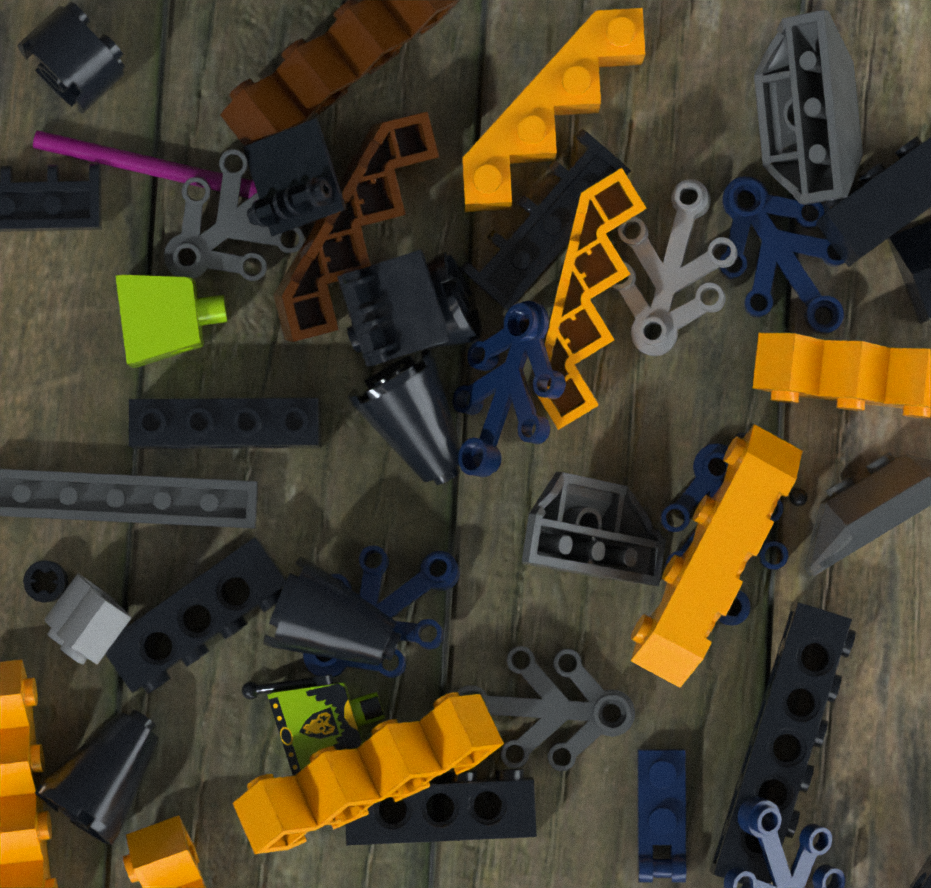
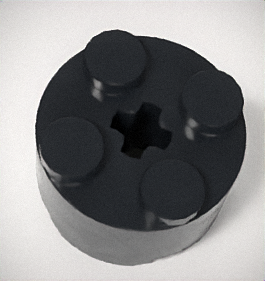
M70 1L65 7L58 6L18 44V48L26 60L33 54L40 62L35 70L37 74L68 105L72 107L77 103L78 111L84 114L124 76L123 69L125 65L120 60L123 52L115 42L105 34L98 38L87 27L90 23L87 15L75 3Z

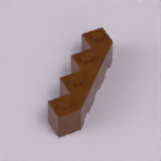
M349 0L336 10L333 16L337 21L324 35L309 42L301 38L286 48L281 54L285 61L272 75L256 83L249 78L234 88L229 94L232 102L223 110L220 116L241 143L247 146L295 127L315 113L320 115L349 93L347 89L367 73L372 75L400 53L399 49L418 32L424 35L437 25L460 0H363L361 2Z
M428 111L374 124L370 128L338 183L346 210L316 221L273 295L286 341L295 342L339 330L327 284L339 281L338 276L371 266L361 226L406 215L395 168L439 158Z

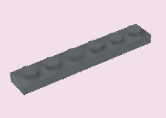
M0 469V516L256 529L259 482Z

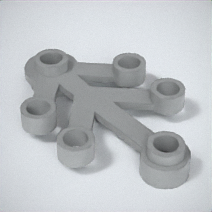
M684 180L677 184L672 192L671 201L677 212L663 263L649 241L648 228L641 219L632 217L618 227L619 237L626 245L632 247L656 288L652 306L650 307L635 285L636 273L634 269L626 262L623 263L631 274L628 280L623 284L611 286L621 293L635 317L631 328V338L634 345L639 351L649 356H660L669 352L677 341L680 328L707 312L714 313L721 310L726 301L725 293L721 287L715 283L708 282L702 284L697 289L695 299L671 311L676 293L719 267L726 268L731 266L738 256L734 243L728 238L719 237L709 244L706 253L683 266L694 221L705 215L711 204L708 190L697 180ZM688 190H695L698 193L697 200L691 205L683 204L682 195ZM633 224L639 225L641 227L640 235L636 239L626 238V229ZM721 245H727L731 248L730 256L725 260H717L714 256L716 248ZM709 290H715L719 293L718 301L714 305H705L702 300L704 293ZM652 324H658L662 328L660 337L655 340H650L646 337V330Z

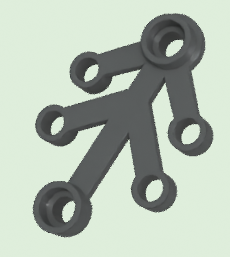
M232 148L225 151L219 161L223 177L217 221L201 235L203 203L210 197V184L206 179L199 176L191 177L183 184L182 196L186 202L182 232L168 242L164 252L167 268L177 277H190L194 279L201 276L208 268L240 273L242 277L250 281L262 278L267 270V261L261 253L251 251L241 256L212 250L227 238L277 245L286 253L297 252L304 243V232L300 227L292 229L299 235L298 244L288 247L281 240L282 233L271 237L268 227L255 226L250 223L247 211L252 206V203L259 199V196L256 193L238 206L242 174L247 170L248 160L243 151ZM236 154L242 159L243 166L239 171L232 172L227 169L225 160L228 155ZM198 182L204 186L205 195L202 199L195 200L189 196L188 186L191 183ZM181 249H192L196 254V261L190 265L183 264L179 259ZM248 258H257L262 264V270L257 274H250L245 270L244 262Z
M516 646L509 651L507 665L514 673L521 674L542 699L488 696L482 688L475 685H467L457 691L460 696L481 694L490 715L541 718L518 739L509 740L502 746V761L510 768H520L525 765L529 754L567 720L588 722L566 743L558 742L550 747L547 754L548 762L557 771H567L572 768L576 757L600 735L610 737L622 735L630 729L635 719V708L631 699L619 690H603L582 666L580 655L572 649L560 650L554 657L553 666L555 671L561 676L570 677L589 702L569 701L535 663L533 652L525 646ZM517 651H525L530 657L529 665L524 669H517L512 664V656ZM564 654H571L576 659V667L570 672H564L559 667V659ZM615 704L619 707L620 716L616 721L608 722L603 718L602 711L606 705ZM511 745H519L524 750L522 760L517 763L510 762L506 758V750ZM558 748H566L570 752L571 758L566 765L560 766L553 761V753Z

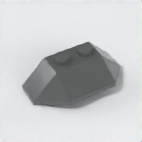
M828 10L782 18L777 28L778 33L768 46L754 74L763 167L784 188L793 194V197L800 204L807 205L847 198L863 156L854 62Z
M889 452L868 464L866 468L870 474L856 483L849 476L827 489L826 492L830 498L819 505L804 567L808 575L815 576L931 506V460L909 454L894 459Z
M556 472L529 513L522 564L592 577L659 586L666 540L658 529L653 528L646 511L628 486L565 472Z

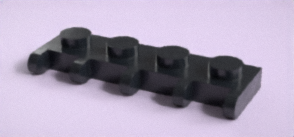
M581 129L576 134V138L588 150L569 171L556 160L548 166L549 170L560 179V182L539 206L525 195L518 200L517 203L530 216L510 239L506 241L494 230L487 236L500 250L479 273L473 265L466 261L459 268L507 312L569 243L580 194L620 168L624 170L626 175L631 172L627 166L584 129Z
M58 164L48 165L47 182L13 183L12 166H1L0 232L102 230L100 164H90L89 181L59 182Z

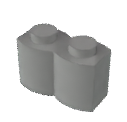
M78 573L44 620L51 627L47 635L61 645L60 649L65 654L84 665L87 659L98 665L132 617L108 593Z

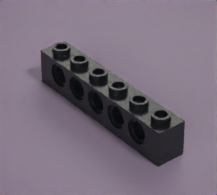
M792 602L709 870L713 875L725 878L729 870L740 867L753 873L756 879L771 884L772 880L762 849L752 850L746 846V832L739 826L738 811L746 799L759 796V789L765 781L776 779L783 787V795L775 803L782 817L781 826L777 831L781 845L783 846L785 836L793 838L800 817V811L794 810L799 791L807 792L814 772V766L808 764L813 746L821 747L827 731L828 721L822 719L827 701L835 702L840 689L842 676L836 674L841 656L848 658L855 640L856 631L849 629L852 619L800 602ZM816 643L824 651V662L818 669L810 671L802 664L801 653L807 645ZM803 688L808 692L811 704L804 714L794 715L788 709L787 698L793 690ZM782 734H791L797 743L795 754L787 760H779L773 752L774 741ZM742 877V878L738 881V883L743 884V883H744V877Z

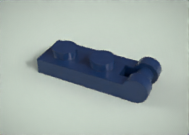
M637 749L638 883H653V878H671V883H686L685 750ZM653 845H670V859H653Z

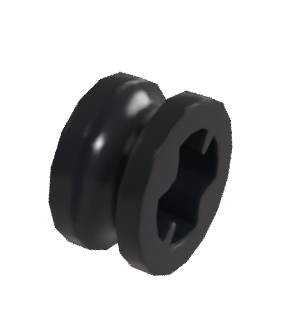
M47 560L37 561L32 564L25 572L23 579L24 589L28 596L35 601L43 603L58 600L67 589L69 583L68 575L64 568L56 562ZM41 570L44 573L54 571L58 580H54L53 583L58 585L53 593L48 590L40 592L36 590L34 583H38L39 580L34 578L38 571Z

